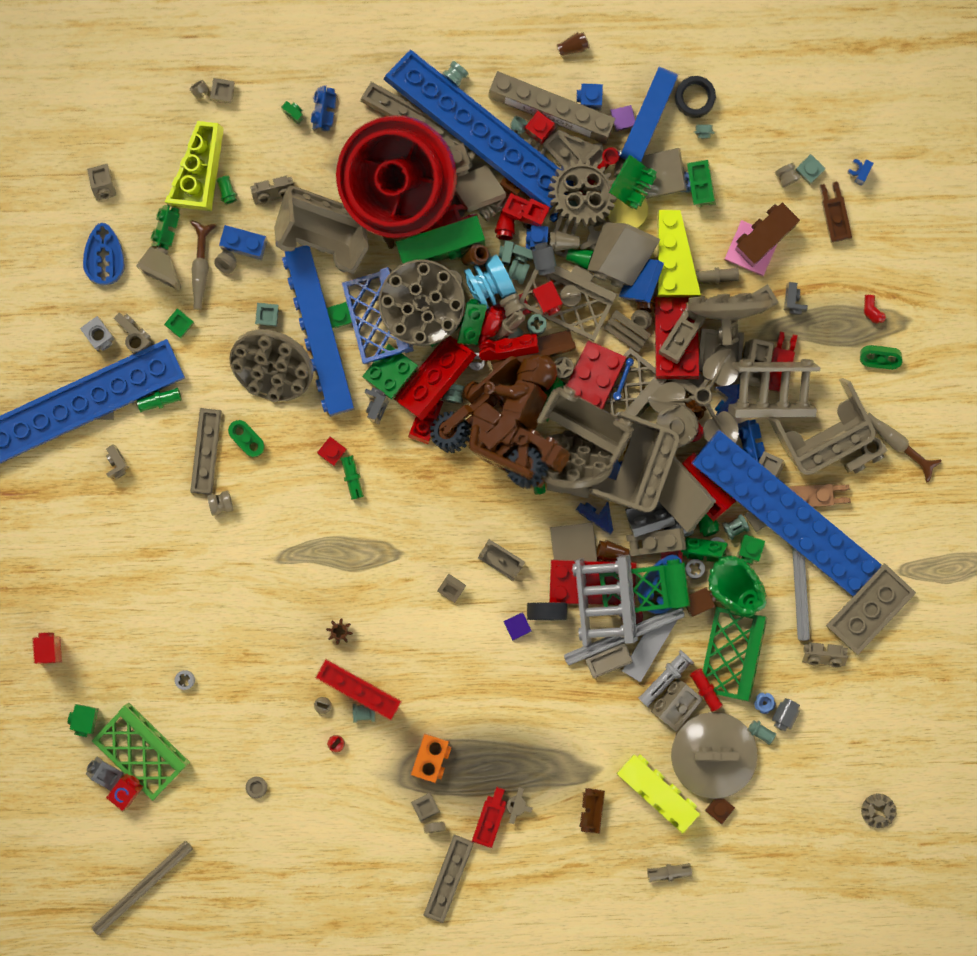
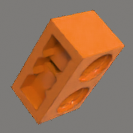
M424 734L411 775L436 783L437 779L441 780L445 767L441 766L443 759H448L452 748L448 746L449 741ZM433 742L439 743L442 747V751L437 755L432 754L429 750V746ZM424 764H433L435 772L432 775H426L423 772Z

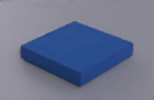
M648 259L632 286L623 285L619 297L650 303L664 263L659 260Z

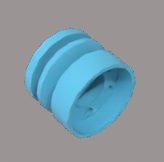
M497 254L488 258L486 263H484L486 268L484 272H482L478 265H474L476 276L472 274L469 268L464 270L466 283L473 298L478 301V304L487 305V309L489 308L486 302L487 298H489L494 306L496 305L495 294L498 293L504 299L516 293L512 281Z

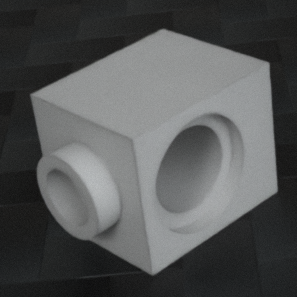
M98 316L80 328L97 351L108 349L113 344L111 341L115 339ZM102 330L104 337L99 341L94 340V333Z

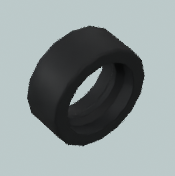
M690 76L684 79L678 85L675 94V102L679 111L691 118H699L708 114L713 108L716 99V91L713 84L701 76ZM691 85L702 86L708 94L707 103L699 109L689 108L683 100L685 89Z
M527 603V620H567V603Z

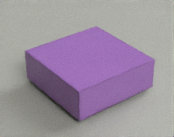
M632 105L611 110L612 117L616 118L614 122L615 131L633 127L635 118Z

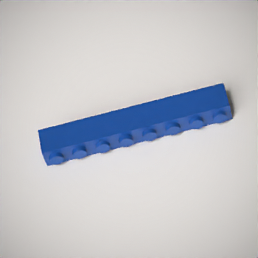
M310 246L296 247L293 251H284L286 256L282 257L285 270L289 269L291 277L287 278L291 290L295 289L297 296L293 298L296 311L300 310L302 318H299L301 330H306L308 338L304 339L307 351H312L313 372L317 371L319 379L315 380L318 392L323 391L325 398L321 400L324 413L328 412L330 416L355 410Z

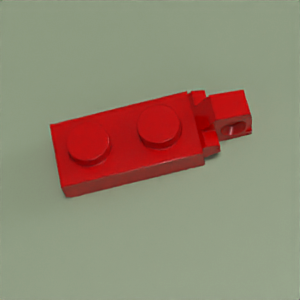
M496 787L494 796H488L487 800H485L471 842L489 848L493 847L506 808V801L501 800L505 789Z

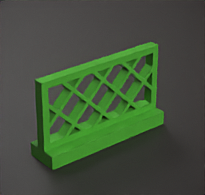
M130 703L124 705L92 740L125 774L135 776L132 773V764H143V776L135 777L138 780L143 779L144 784L140 781V784L143 786L142 791L152 801L190 763ZM120 717L127 722V731H116V721ZM104 734H112L113 746H105L99 739ZM116 734H127L128 746H117ZM131 734H139L142 737V746H131ZM117 749H128V761H120L117 758ZM132 749H143V761H132ZM146 749H154L158 753V761H147ZM147 764H158V776H147ZM162 764H169L175 772L171 776H162ZM147 779H158L159 788L155 793L147 787Z

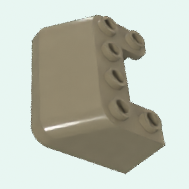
M295 186L288 187L274 226L276 247L283 251H293L298 242L300 245L316 248L320 252L333 254L334 263L340 271L354 274L369 249L366 229L349 215L343 203Z
M620 411L616 417L619 419L624 417L630 420L634 431L629 439L630 442L616 480L606 478L604 481L591 486L588 494L635 510L649 512L658 503L679 444V436L672 429Z

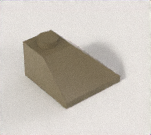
M159 246L156 249L150 247L136 267L142 273L179 291L181 286L173 261L167 255L168 251Z

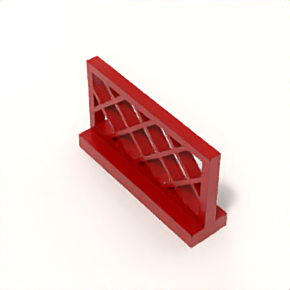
M325 659L315 677L389 720H392L402 702Z

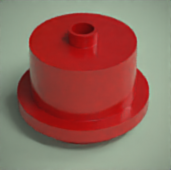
M385 116L365 123L348 138L337 162L336 184L343 206L359 225L372 233L384 237L402 238L427 230L438 222L448 210L456 189V166L447 143L431 126L408 116Z

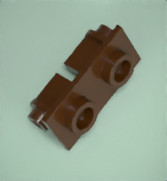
M585 788L582 808H585V812H581L579 825L581 832L600 834L604 790Z

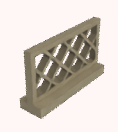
M555 266V272L543 275L547 278V281L550 282V279L556 281L553 283L554 286L558 284L576 286L581 294L585 295L587 303L564 311L560 309L559 313L548 316V314L542 315L541 311L537 309V304L530 306L524 303L526 296L532 294V290L529 291L532 284L534 289L537 288L534 280L539 272L534 269L519 300L520 303L524 304L525 308L531 312L540 314L542 317L595 341L617 294L559 266ZM600 302L607 305L603 313L594 315L591 304ZM588 306L592 317L580 320L577 309ZM574 311L578 322L566 323L562 314ZM601 317L599 323H597L596 318ZM590 320L594 321L596 329L593 335L584 331L582 323Z
M631 348L623 356H626L628 359L632 355L638 360V368H630L629 372H639V382L627 384L626 377L623 388L625 387V399L613 400V391L611 392L610 400H607L606 404L611 403V414L615 417L617 414H614L613 403L626 402L625 413L640 417L650 406L648 397L661 385L670 382L669 379H656V376L649 382H642L641 371L650 370L656 375L655 367ZM626 364L624 365V367H623L621 373H624V370H625V368H626ZM640 386L638 397L628 398L627 387Z

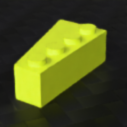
M197 121L188 143L186 154L181 160L177 176L174 177L171 191L166 197V204L171 207L212 211L224 128L219 123Z
M659 210L657 238L660 241L657 245V260L663 262L664 265L657 282V297L701 296L681 211Z

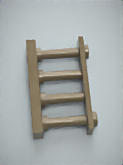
M741 359L740 362H732V367L741 372L739 401L736 404H729L728 412L735 418L816 417L817 409L808 401L810 372L820 371L821 367L815 364L813 360L801 359V362H753L749 359ZM802 371L799 400L797 403L788 402L790 372ZM750 372H761L760 394L757 404H749L747 402ZM770 372H782L779 401L769 404Z

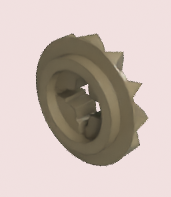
M873 794L867 797L862 804V817L868 825L874 828H884L891 824L896 816V806L888 796ZM872 804H874L877 807H881L885 804L884 809L882 811L886 817L884 818L881 815H877L874 818H872L874 816V813L876 812Z

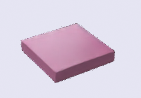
M741 220L724 260L764 276L777 245L752 268L735 250L738 245L736 241L744 233L748 235L753 231L751 228L752 224Z

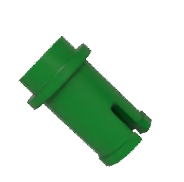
M223 176L218 178L216 181L222 194L221 201H224V204L235 202L237 200V193L233 191L230 177Z

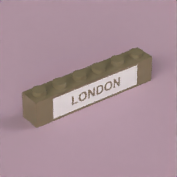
M497 71L489 90V98L531 115H535L539 111L552 122L559 124V126L604 144L607 143L616 119Z

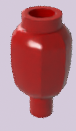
M491 306L489 310H486L480 332L481 335L478 340L479 343L488 340L489 337L496 335L503 322V311L500 308Z

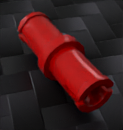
M702 668L693 671L690 677L699 690L698 694L703 696L710 711L713 712L721 708L723 704L713 690L715 687L709 683Z

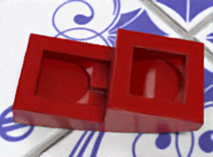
M511 193L501 214L527 224L541 226L550 207L536 200L530 199L528 201Z

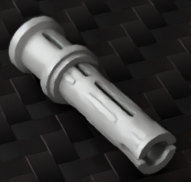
M680 650L679 655L671 663L666 664V670L638 698L649 707L675 678H680L682 676L681 673L689 665H693L694 662Z

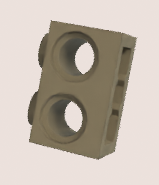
M758 339L746 341L742 359H749L753 362H771L774 343ZM750 372L749 386L760 387L761 372Z

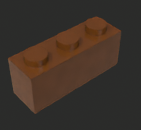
M783 202L779 206L774 204L766 212L768 216L763 221L758 219L751 226L753 231L750 234L744 233L736 241L738 245L735 250L752 268L800 222V219Z

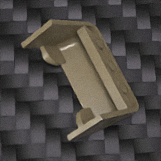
M841 378L839 380L848 397L837 408V414L841 422L806 441L796 431L785 432L778 419L774 417L768 418L782 447L797 469L803 474H813L869 444L875 438V429L851 381Z
M568 386L555 389L537 422L541 424L548 418L612 453L613 456L609 462L612 464L622 456L634 431V428L631 426L632 422L624 417L619 419L575 394L576 391Z

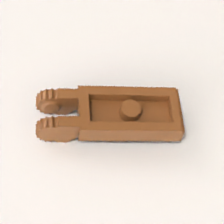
M833 484L789 487L812 507L851 503L848 497L833 498V491L850 490V485L833 486Z

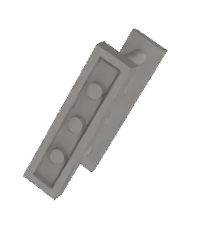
M621 555L617 557L615 563L584 565V558L575 560L573 575L577 577L581 620L579 640L583 642V646L591 644V638L621 636L625 638V644L636 642L638 638L630 555ZM616 572V574H619L617 585L586 587L585 574ZM614 593L621 595V604L619 606L588 608L587 595ZM620 615V617H623V625L620 628L590 629L589 617Z

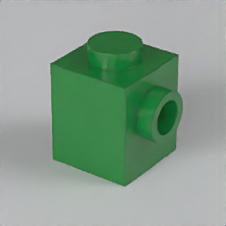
M746 534L743 535L736 556L741 557L748 564L753 565V562H759L765 541Z
M75 704L73 712H70L67 724L70 725L69 730H74V735L82 737L93 734L99 708Z

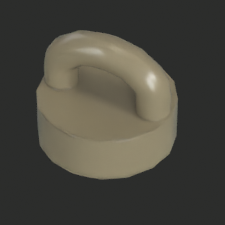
M223 250L216 257L214 263L219 271L230 274L236 267V258L231 251Z
M568 285L561 290L560 299L563 305L574 307L580 302L581 292L576 286Z

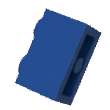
M225 225L219 246L222 250H229L233 253L262 260L268 240L266 236Z

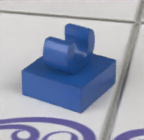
M854 159L852 163L858 166V170L853 171L849 169L847 173L853 177L857 176L854 182L863 185L874 163L866 159L862 164L860 160Z

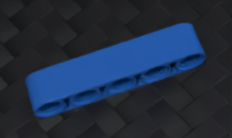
M660 66L658 67L620 158L626 160L631 155L639 162L642 161L679 74Z

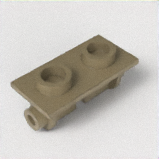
M286 175L273 179L274 186H270L269 180L254 183L253 186H250L254 203L264 204L272 200L283 199L288 187L294 186L292 176L287 177Z
M811 642L804 644L803 652L805 654L802 662L813 666L825 664L834 668L846 665L848 659L847 648H843V645L828 644L827 651H824V644Z

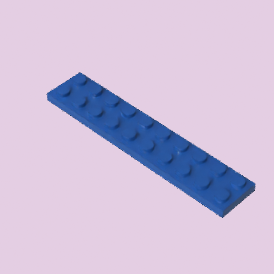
M410 49L385 75L384 81L533 200L549 206L550 209L553 207L550 205V202L554 198L548 197V193L551 191L548 189V186L552 183L550 181L551 177L556 176L555 171L561 169ZM571 180L566 181L569 186H572L574 183Z
M168 339L1 415L0 464L185 379Z
M720 430L714 434L691 463L852 597L881 567V563Z

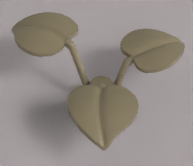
M725 349L718 351L705 361L702 368L703 376L712 381L708 386L698 388L694 396L685 398V390L680 384L667 382L648 397L649 404L657 413H660L668 406L675 404L685 406L684 402L695 400L699 406H706L713 418L707 420L703 426V435L707 442L720 430L734 443H737L738 424L734 416L727 411L720 412L715 416L710 405L712 400L710 389L715 382L719 386L725 387L733 384L737 379L739 371L732 367V362H737L734 350Z

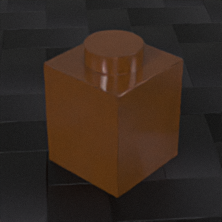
M707 587L689 595L690 605L686 606L690 617H694L716 607L714 602L717 600L711 591H708Z

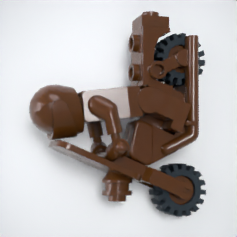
M543 354L523 359L522 363L515 356L507 358L480 383L472 381L465 386L464 398L471 403L470 405H463L456 412L450 411V414L444 412V417L442 415L437 416L439 421L434 420L435 427L431 426L430 428L433 431L430 433V436L433 438L431 440L447 453H455V450L461 451L460 447L463 446L465 448L467 446L465 441H468L470 451L484 462L507 472L508 478L520 488L531 489L530 485L542 488L544 480L541 477H546L547 475L544 471H548L549 467L560 473L562 468L567 465L570 456L568 451L558 445V441L548 436L544 439L540 437L541 434L535 431L539 423L537 420L542 413L547 398L545 392L550 389L557 377L555 362L549 356ZM498 401L503 409L501 413L494 408Z

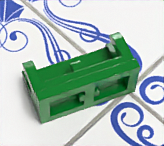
M702 160L687 163L693 204L697 207H702L705 204L710 206L716 205L709 161Z

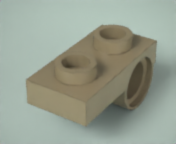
M119 312L114 317L129 333L125 344L132 353L135 354L152 345L149 341L151 336L143 329L138 331L133 326L136 322L128 314L123 316ZM134 338L141 339V346L134 349L131 347V341Z
M875 437L872 442L877 445L875 453H870L867 450V445L861 447L863 455L844 465L847 472L849 473L853 470L856 474L865 469V463L870 460L876 463L883 459V453L888 451L884 443L879 438Z

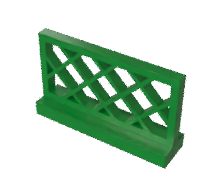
M716 607L703 673L706 678L714 674L720 685L713 689L716 695L750 702L767 617L759 615L745 617L753 619L751 628L743 632L737 623L744 618L743 616L735 620L733 615L736 614L729 612L725 608ZM720 612L729 614L733 620L724 628L718 622ZM735 624L741 635L731 641L724 630ZM717 625H718L719 628L721 629V630H719L718 632H716ZM723 632L728 643L718 649L714 643V638ZM750 632L749 640H748V638L746 637V634H748V633ZM744 637L748 643L747 649L739 653L733 643ZM731 645L737 655L726 662L720 651ZM714 646L716 651L711 654L712 648ZM718 653L724 664L714 670L709 662L710 658ZM739 657L743 663V669L734 674L728 664ZM727 666L732 677L722 683L716 672ZM708 667H709L710 670L712 671V672H710L709 674H707ZM741 674V678H740V682H739V680L737 679V676H739V675ZM735 679L739 685L737 694L729 693L724 685ZM722 687L725 692L718 691L717 689Z

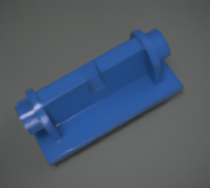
M326 85L317 88L314 93L315 111L311 115L312 130L322 127L321 130L330 131V128L333 126L334 112L327 111V108H335L337 94L333 88H327L326 90Z
M756 419L738 423V436L741 439L743 450L759 462L765 451L763 442H755V439L762 438L759 423H756Z

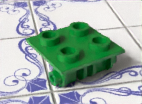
M629 155L616 180L613 182L609 193L630 208L637 210L638 206L641 207L645 196L641 194L646 196L648 194L643 189H651L646 184L652 186L657 178V171L647 168Z
M390 344L385 347L388 351L395 350ZM401 353L374 361L362 377L383 391L388 398L392 399L396 397L401 387H404V383L408 382L409 377L416 372L418 365Z

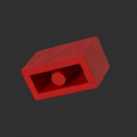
M51 632L38 633V637L32 638L34 664L62 662L61 637L55 636Z

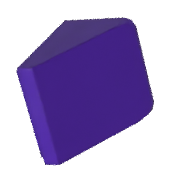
M523 612L503 621L512 641L532 632Z

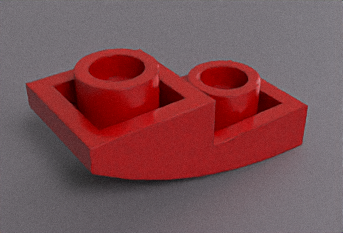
M439 400L423 421L415 417L408 438L429 444L430 433L433 432L430 428L431 426L435 427L433 421H437V416L440 414L444 401Z

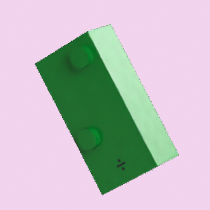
M474 216L397 241L396 247L402 264L413 260L438 262L450 258V261L461 258L462 254L475 244L485 246V238L478 216Z

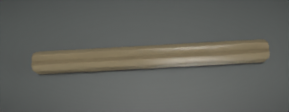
M184 841L92 926V930L97 935L103 933L191 852L192 846L187 841Z

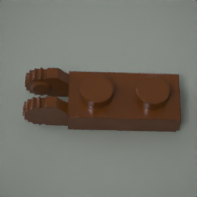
M838 181L833 182L832 185L835 195L833 199L828 198L825 184L820 185L823 200L822 206L830 243L852 239L844 197L841 196Z

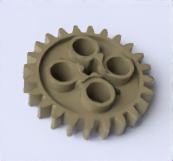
M578 159L575 165L570 160L569 167L566 164H562L561 170L557 169L555 171L556 176L551 177L550 181L552 183L548 186V189L551 191L548 193V197L554 199L551 200L550 205H556L554 213L561 212L560 219H563L565 216L568 218L567 224L574 220L576 227L580 222L586 227L588 221H590L595 226L596 219L602 222L604 216H609V210H613L615 206L613 203L616 202L617 198L610 194L609 191L615 180H608L611 173L604 174L605 167L598 169V162L591 166L589 159L585 164H582V160ZM592 179L597 185H590L587 180ZM571 180L576 186H569L566 181ZM594 199L599 205L594 206L589 200ZM573 200L578 206L573 207L568 201Z

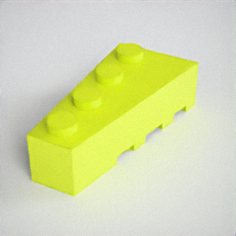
M633 754L616 774L681 833H684L700 815L695 810L697 805L689 798L684 800L679 795L681 791L675 785H667L663 781L665 776L657 769L652 771L647 766L649 762L642 755L636 757Z

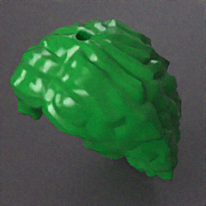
M726 556L714 563L713 568L710 569L708 579L709 590L722 606L729 612L743 617H752L757 611L765 608L767 596L764 585L754 569L746 561L736 556Z

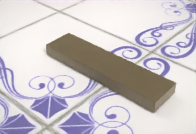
M200 408L190 493L211 495L213 492L222 410Z
M454 834L423 916L444 923L474 844L471 840Z

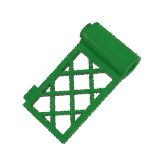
M680 559L667 560L665 565L631 569L632 573L641 578L639 583L633 588V593H636L644 600L639 607H635V612L680 608L690 605L685 564L680 562ZM659 570L660 580L654 585L646 579V576L650 571ZM616 572L599 573L601 586L606 585L605 577L614 576L619 580V574H616ZM642 581H645L653 588L647 597L636 590ZM655 590L663 596L664 604L655 605L649 600V597ZM617 593L610 594L609 597L607 594H602L604 607H609L608 601L613 595L620 601L621 597Z

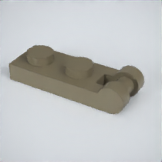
M685 309L660 348L659 354L678 364L706 318ZM690 318V319L694 320L695 322H694V324H693V323H691V322H689V321H687V320Z
M683 528L655 531L634 537L633 534L626 535L627 542L630 544V556L686 549ZM638 540H642L643 548L639 549Z

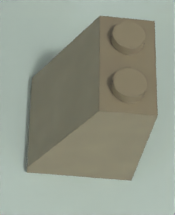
M604 222L587 270L595 273V278L604 281L606 279L611 280V285L619 288H623V285L632 286L657 247L660 239L626 223Z

